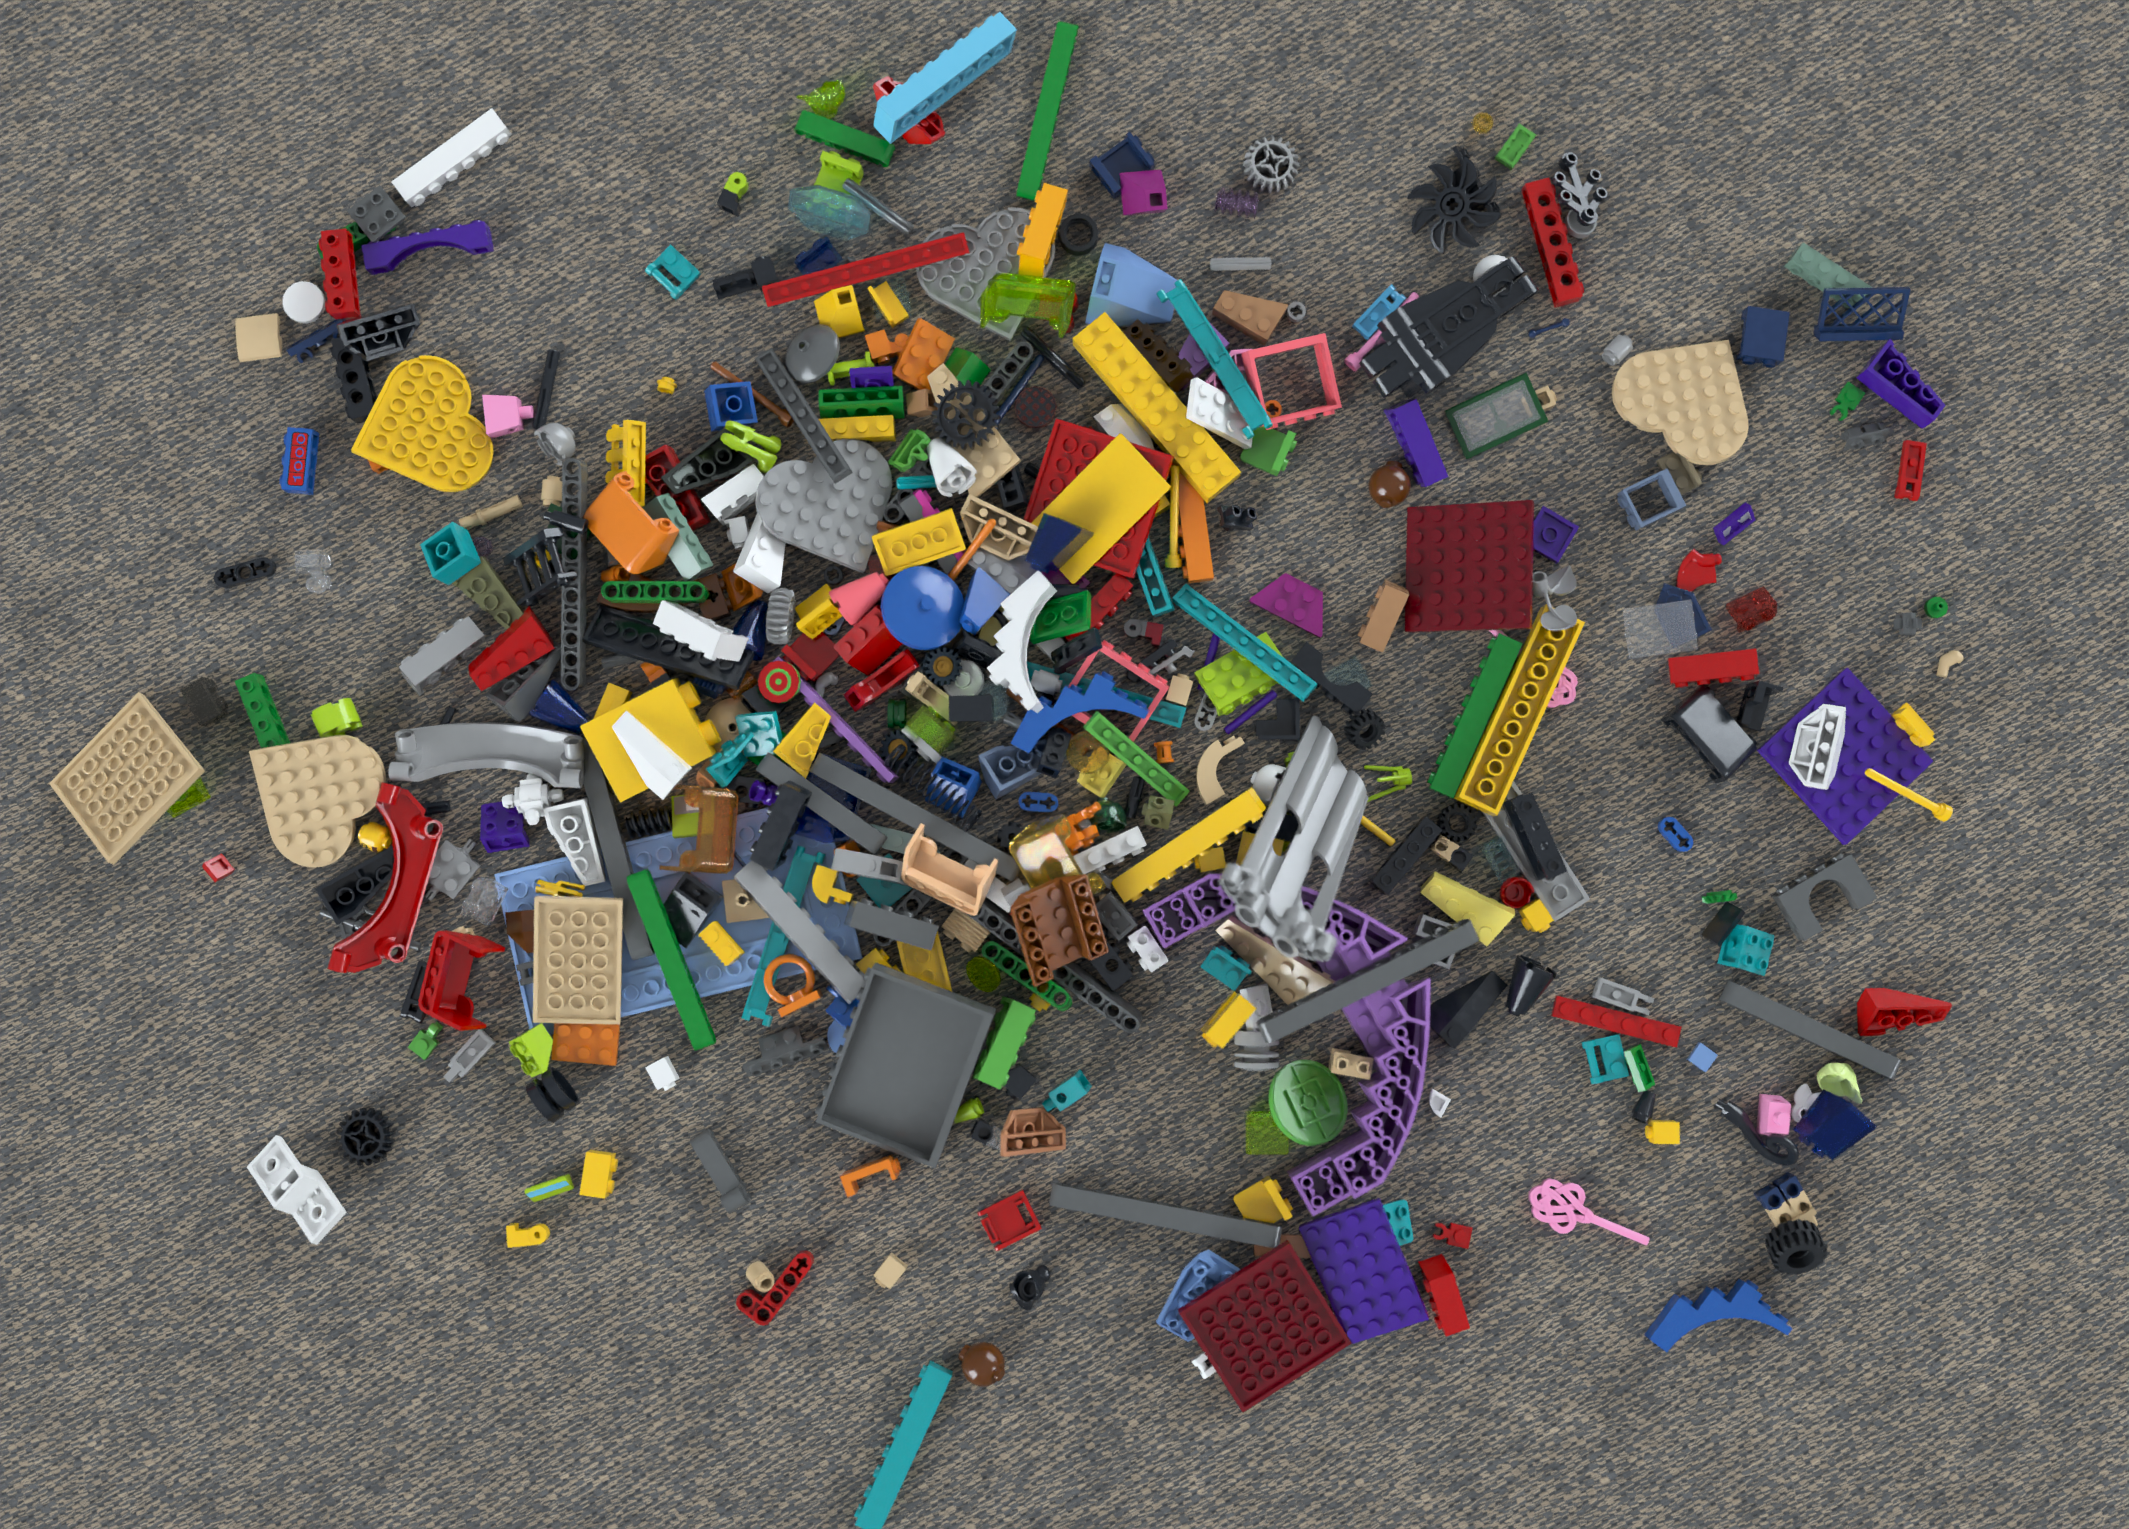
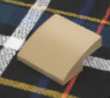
M277 313L236 318V343L240 362L282 357V338L279 335L280 317Z

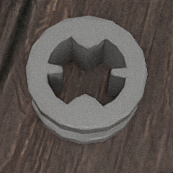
M1300 302L1291 303L1287 308V318L1292 322H1300L1306 313L1305 306ZM1295 307L1299 308V312H1302L1297 317L1293 316V312H1290Z

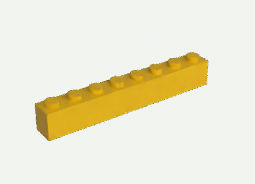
M1251 787L1115 878L1111 883L1124 903L1130 899L1132 902H1135L1143 896L1142 891L1147 888L1149 891L1160 885L1158 882L1160 879L1165 877L1168 880L1177 874L1175 869L1180 866L1184 869L1194 862L1192 858L1199 854L1200 857H1203L1209 853L1211 845L1215 843L1217 846L1228 840V834L1234 832L1236 835L1245 829L1244 824L1249 820L1252 823L1263 817L1261 812L1267 808Z

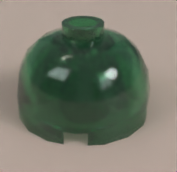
M1107 797L1097 799V802L1101 805V810L1094 813V817L1090 819L1091 825H1096L1097 830H1108L1107 833L1123 830L1125 825L1127 826L1123 807Z

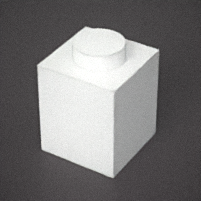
M668 1056L645 1067L657 1090L664 1088L666 1091L676 1085L675 1081L680 1079Z

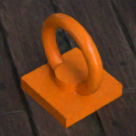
M795 954L778 956L769 963L765 970L764 986L766 992L774 1001L785 1005L778 1009L781 1017L823 996L820 988L813 991L815 985L813 968L801 956ZM795 963L804 970L806 985L803 989L786 997L775 990L772 976L776 968L781 964Z

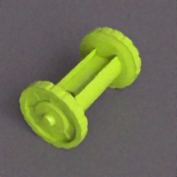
M870 351L865 352L864 359L835 363L827 373L830 386L835 385V378L850 376V368L874 367Z

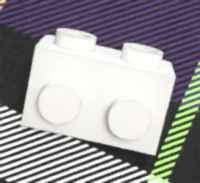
M1146 926L1127 936L1129 941L1126 943L1133 953L1137 951L1141 957L1138 962L1144 971L1149 969L1152 973L1168 962V958Z

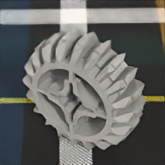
M1264 136L1262 143L1256 140L1254 143L1255 147L1250 146L1248 149L1249 153H1245L1244 158L1246 160L1243 162V166L1246 169L1244 174L1249 175L1248 182L1254 181V188L1261 185V192L1264 191L1265 187L1268 188L1269 194L1272 193L1273 188H1275L1277 193L1280 192L1281 187L1287 189L1288 183L1292 184L1294 182L1293 177H1296L1298 174L1296 169L1299 168V163L1296 161L1299 157L1297 154H1293L1295 148L1288 149L1289 141L1282 144L1281 137L1277 142L1274 141V136H1271L1270 141H1267V138ZM1273 151L1280 153L1281 156L1275 155ZM1264 152V160L1255 165L1256 157ZM1287 164L1288 170L1285 174L1278 177V169L1283 168V165ZM1261 173L1268 174L1270 178L1264 177Z
M776 588L771 592L766 617V637L770 643L778 645L787 644L791 638L795 615V595L793 590Z

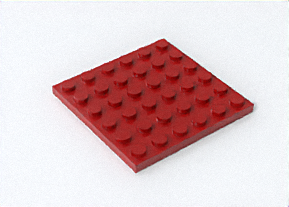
M1056 418L1023 520L1032 523L1116 437ZM1131 443L1166 481L1174 456ZM1160 499L1094 566L1134 579Z

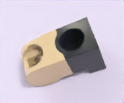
M1442 835L1438 837L1431 847L1432 852L1455 867L1460 873L1464 871L1473 858L1471 853Z

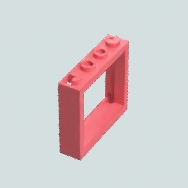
M1325 333L1241 353L1247 382L1266 411L1254 359L1314 346L1327 405L1270 418L1273 425L1266 430L1277 428L1278 423L1285 422V426L1298 423L1297 419L1304 417V421L1317 418L1316 414L1323 413V416L1335 414V409L1342 408Z
M1103 640L1101 642L1102 648L1086 658L1069 686L1079 683L1097 653L1101 651L1160 689L1148 707L1150 711L1145 719L1141 718L1129 736V739L1134 742L1170 686L1167 685L1168 681L1157 674L1155 677L1148 673L1150 671L1148 667L1141 663L1136 665L1131 661V656L1123 651L1119 654L1113 650L1114 645ZM1085 711L1072 715L1084 724L1092 717Z

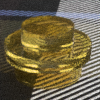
M1485 112L1478 113L1472 121L1473 129L1481 134L1489 132L1493 126L1492 117Z

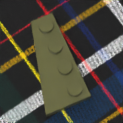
M481 556V563L452 584L460 588L466 596L473 599L479 604V607L492 615L504 628L508 629L516 619H519L524 614V610L520 605L517 606V600L486 557Z

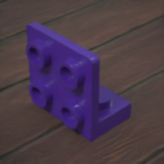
M502 801L481 805L480 840L487 853L530 846L529 837L524 830L523 813H518L516 806L514 808H505Z

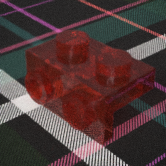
M1763 586L1727 603L1726 609L1736 621L1737 631L1741 633L1745 630L1753 629L1764 621L1772 620L1777 614V602Z

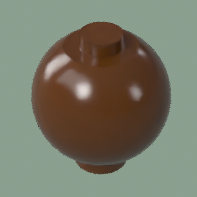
M1388 461L1386 465L1376 469L1369 479V493L1372 499L1383 508H1390L1401 504L1410 492V478L1402 469L1403 465L1397 461Z
M979 1342L972 1346L967 1344L961 1349L959 1360L962 1361L963 1374L970 1383L986 1387L1003 1378L1005 1374V1360L998 1347L988 1342Z

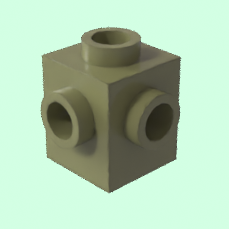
M1150 795L1148 803H1144L1141 815L1145 816L1144 824L1168 830L1175 801Z

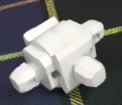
M528 774L526 780H519L520 786L515 787V795L509 794L502 797V804L505 808H514L516 806L518 813H523L524 819L527 820L529 825H536L539 822V818L545 816L543 808L550 807L552 801L553 803L562 801L564 794L562 789H551L550 791L548 784H543L542 778Z

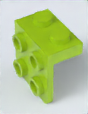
M822 151L820 156L822 167L811 195L814 199L849 210L855 197L843 189V183L847 178H850L860 185L864 175L862 165L855 159H844L834 151H829V153Z

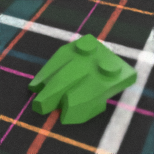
M910 429L887 463L893 468L905 472L914 467L917 461H926L928 456L923 450L929 445L930 438L923 431Z

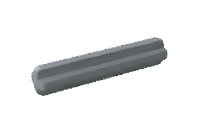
M1270 257L1212 258L1210 260V269L1212 271L1270 270L1272 265Z

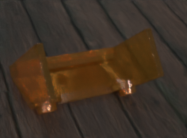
M676 785L673 790L685 791L684 798L687 805L699 808L696 850L683 852L680 856L679 867L659 865V870L717 874L730 872L734 864L738 811L737 793L732 789Z

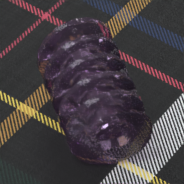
M1222 186L1220 191L1217 192L1214 213L1220 207L1221 214H1224L1226 209H1229V214L1233 215L1234 211L1237 210L1238 217H1240L1243 211H1245L1246 218H1249L1250 214L1253 213L1255 219L1258 193L1254 192L1253 196L1250 197L1249 191H1246L1244 196H1242L1241 190L1238 189L1234 195L1233 188H1230L1226 193L1225 187Z

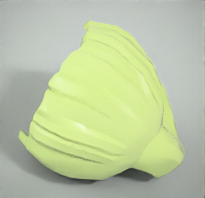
M1828 1063L1817 1072V1082L1824 1093L1847 1096L1858 1104L1862 1103L1856 1075L1849 1064Z

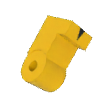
M519 1223L509 1224L506 1226L507 1246L512 1248L542 1244L550 1236V1230L547 1225L542 1223L536 1224L531 1228L519 1229Z

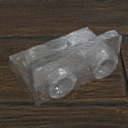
M478 877L471 885V892L462 904L463 909L460 915L463 917L470 916L485 926H491L508 888L490 877Z

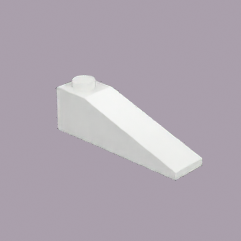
M1111 404L1094 416L1101 433L1117 437L1121 433L1129 442L1155 450L1149 434L1123 404Z
M625 711L612 726L646 786L664 800L692 767L628 711Z
M581 798L543 808L548 830L556 838L560 849L570 860L572 868L583 885L588 886L605 882L600 842L588 798Z

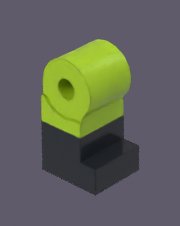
M740 172L731 174L717 201L719 209L737 217L741 212L740 198L747 192L749 187L744 174Z

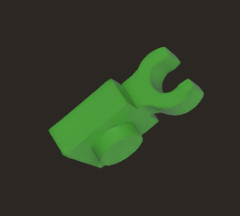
M437 1021L436 1023L433 1022L427 1029V1032L424 1030L419 1031L408 1048L423 1060H426L439 1044L435 1037L444 1026Z

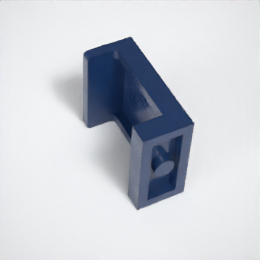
M1130 132L1126 134L1124 140L1099 158L1097 156L1093 157L1089 162L1090 169L1113 199L1121 195L1119 173L1154 170L1155 160L1150 152L1144 151L1141 147L1140 139L1136 135L1133 136Z
M1753 306L1746 307L1742 311L1741 319L1744 320L1740 353L1736 356V360H1741L1746 365L1762 363L1763 367L1774 368L1783 362L1790 312Z

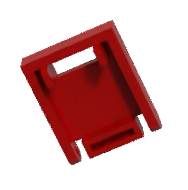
M1023 1189L977 1212L979 1217L986 1213L988 1214L987 1217L981 1219V1223L991 1243L1001 1241V1244H997L994 1247L995 1251H999L1042 1229ZM1023 1202L1032 1218V1221L1025 1223L1017 1205Z

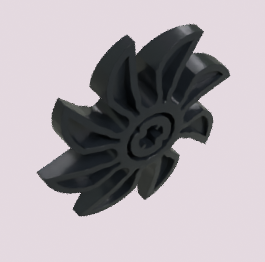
M1464 157L1462 177L1458 187H1455V173L1449 167L1443 164L1429 165L1428 167L1444 185V190L1439 192L1432 184L1426 183L1415 187L1410 192L1407 199L1436 201L1433 207H1421L1416 212L1412 220L1413 235L1418 233L1429 222L1440 217L1439 221L1435 223L1430 231L1431 242L1437 251L1442 254L1445 253L1448 228L1452 224L1453 238L1460 245L1467 248L1481 246L1468 232L1464 222L1469 219L1477 228H1486L1496 223L1500 218L1501 212L1472 210L1475 205H1487L1493 199L1497 191L1496 177L1494 176L1480 189L1469 195V191L1478 183V171L1470 159ZM1454 201L1458 204L1457 208L1454 207L1455 210L1450 208L1451 204L1454 205Z

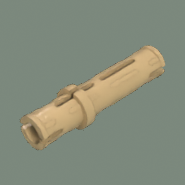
M515 495L488 508L477 509L475 513L460 518L459 523L463 528L469 530L481 524L486 525L488 521L522 508L523 505L519 496Z

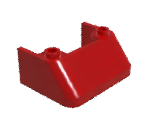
M448 930L438 931L433 938L418 1003L421 1011L459 1031L485 1029L487 1024L472 1017L474 1004L469 997L465 996L473 958H483L488 952H505L506 947L482 936Z

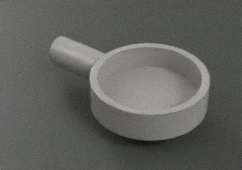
M1572 209L1564 219L1567 232L1576 238L1588 237L1597 226V221L1593 225H1581L1577 220V213Z
M908 726L903 728L901 732L918 747L916 751L926 761L932 759L936 764L940 761L942 757Z

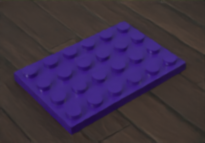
M1380 1198L1299 1225V1230L1336 1318L1352 1344L1429 1320V1314Z

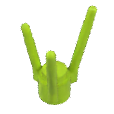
M1364 766L1366 770L1391 771L1392 776L1378 778L1377 781H1392L1394 785H1397L1368 797V802L1397 790L1406 789V785L1412 784V774L1409 768L1403 769L1402 766Z

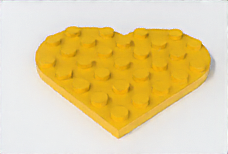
M429 355L419 356L408 361L405 360L392 370L351 449V452L444 492H458L475 486L487 475L493 461V444L491 438L486 434L485 426L469 414L471 390L466 377L451 362Z

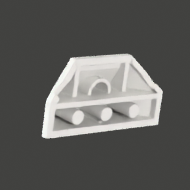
M1822 704L1819 709L1798 723L1789 765L1804 786L1827 790L1836 773L1845 734L1846 707Z

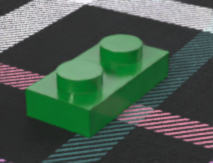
M1641 1044L1634 1045L1625 1050V1061L1629 1065L1632 1080L1638 1092L1646 1091L1654 1086L1655 1082Z

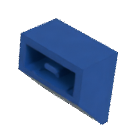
M942 757L931 773V777L936 773L937 777L928 786L926 795L934 789L941 779H944L943 783L933 792L930 801L937 798L942 790L950 784L948 790L939 798L936 806L941 805L951 792L956 789V793L945 804L943 810L949 809L956 799L963 795L950 812L952 814L957 813L961 806L969 800V803L958 815L963 818L982 784L980 775L977 771ZM929 796L925 798V802L929 803Z

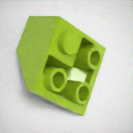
M540 1023L509 1041L511 1045L510 1051L515 1057L519 1058L522 1063V1070L526 1075H530L531 1078L547 1071L553 1039L544 1025Z

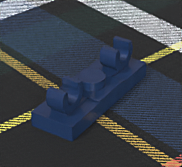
M345 319L333 320L289 345L286 351L290 356L297 354V360L303 363L302 353L305 352L310 358L313 357V351L308 347L316 345V347L321 346L327 342L326 338L332 333L333 339L339 338L336 325L345 321Z

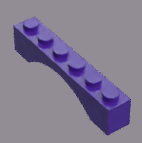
M481 220L471 221L467 225L454 224L447 229L434 228L422 234L414 232L406 237L393 236L386 241H377L376 243L370 241L366 245H361L365 268L371 275L391 272L408 256L430 247H454L465 250L472 255L494 251L490 227L485 221Z

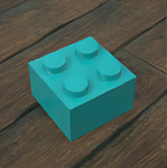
M454 522L449 523L420 544L432 577L447 585L452 584L481 563L469 531Z

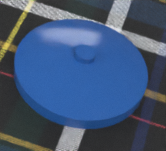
M914 566L900 571L887 584L881 599V613L887 629L898 641L914 649L932 650L946 645L960 631L962 624L959 623L964 599L956 583L942 571L927 566Z

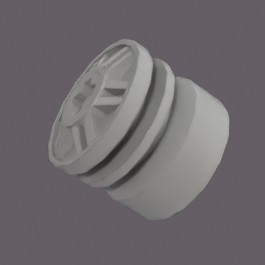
M1239 1029L1234 1034V1044L1244 1046V1050L1234 1052V1056L1244 1057V1060L1234 1061V1067L1249 1071H1266L1279 1067V1061L1270 1060L1272 1057H1279L1278 1052L1270 1051L1271 1046L1279 1045V1039L1266 1043L1260 1030L1253 1032L1247 1031V1029Z

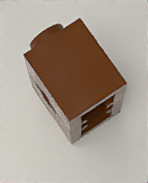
M715 573L693 580L703 584L709 593L707 600L699 603L703 617L717 621L732 616L730 610L733 609L730 598L725 596L724 590L727 587L723 577L719 578ZM702 588L694 589L696 596L699 597L702 594ZM713 593L718 596L715 598L716 602L709 600L712 598Z

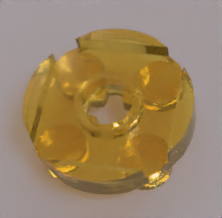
M1082 731L1071 738L1066 756L1068 762L1075 770L1082 774H1092L1101 770L1108 763L1110 751L1088 731ZM1085 748L1093 749L1092 756L1083 757Z

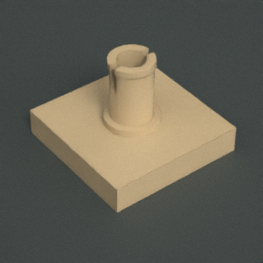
M735 879L722 881L727 923L769 918Z

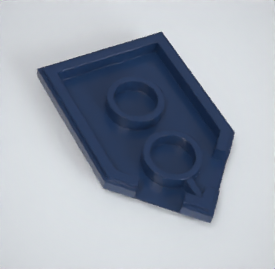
M1664 583L1654 613L1672 649L1712 631L1694 593Z

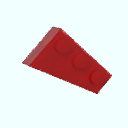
M1443 1254L1419 1261L1418 1264L1424 1278L1422 1282L1426 1293L1430 1295L1428 1302L1431 1310L1436 1313L1434 1321L1437 1329H1442L1446 1337L1470 1329L1454 1273Z

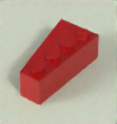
M530 606L519 619H516L503 634L501 633L496 638V641L490 647H487L468 665L469 676L481 691L555 649L552 637Z

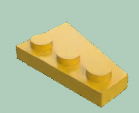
M814 702L773 752L804 778H807L831 715Z

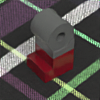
M1130 619L1124 625V633L1130 639L1140 637L1152 640L1151 646L1160 647L1164 625Z

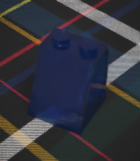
M1044 513L1025 561L1031 563L1030 568L1037 571L1049 573L1050 570L1057 572L1093 537L1094 532Z
M1823 1089L1793 1130L1799 1135L1798 1140L1807 1146L1811 1145L1813 1147L1811 1149L1813 1153L1820 1158L1826 1156L1833 1160L1875 1130L1877 1126L1851 1102Z

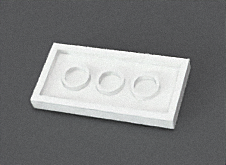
M1197 377L1191 379L1186 418L1245 450L1251 448L1252 438L1247 439L1242 431L1248 424L1231 397Z

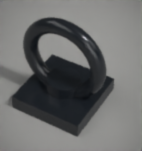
M999 610L993 615L999 621L1001 628L1008 623L1007 618ZM963 627V638L952 647V650L960 657L972 661L985 669L1003 654L996 645L990 646L983 639L973 638L971 632H967Z

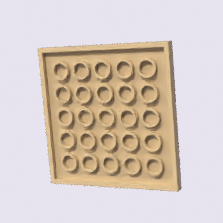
M138 692L49 784L106 861L114 865L205 770L145 695Z

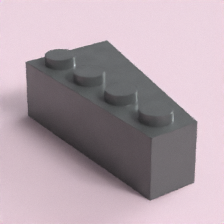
M861 898L860 902L851 899L844 922L845 925L930 951L932 950L939 927L933 924V919L922 916L921 920L913 918V913L902 910L901 914L893 912V907L881 904V907L878 908L872 906V901Z

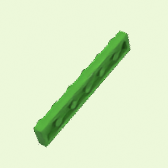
M1098 711L1083 726L1166 799L1174 800V806L1177 807L1190 792Z

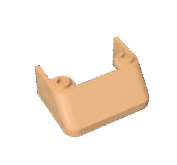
M920 824L905 848L901 879L908 886L966 914L977 915L994 880L998 860L994 858L990 866L985 864L977 865L974 870L937 853L935 841L929 837H923L925 825Z

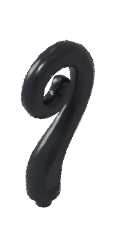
M1720 1099L1718 1100L1715 1107L1722 1110L1720 1115L1734 1123L1759 1154L1769 1161L1783 1166H1790L1798 1161L1799 1150L1793 1141L1784 1135L1774 1133L1766 1138L1765 1144L1757 1134L1749 1116L1741 1107L1730 1100L1728 1103ZM1778 1144L1785 1147L1788 1154L1778 1153L1781 1149Z

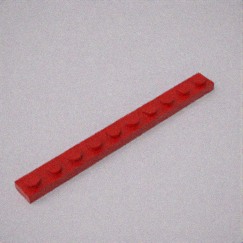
M962 232L762 286L767 307H772L833 289L965 255L970 252L965 234Z

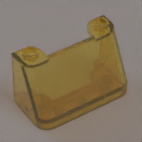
M1064 814L1032 822L1010 842V852L1032 889L1055 878L1083 874L1064 842L1071 833L1070 824ZM1087 874L1092 895L1101 892L1106 887L1099 874Z

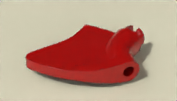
M1692 549L1680 563L1676 580L1677 588L1692 592L1701 585L1716 583L1715 565L1721 564V555L1718 553L1714 555L1713 553L1701 554L1697 550Z

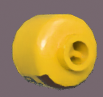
M377 822L364 824L359 830L358 839L361 846L373 852H381L389 848L392 843L388 827Z

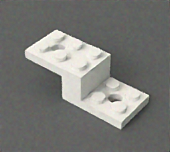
M278 1135L247 1166L273 1208L292 1214L312 1244L317 1245L347 1213L319 1171L301 1165L284 1139ZM276 1161V1165L273 1169L272 1164ZM322 1209L321 1215L318 1218V1211Z

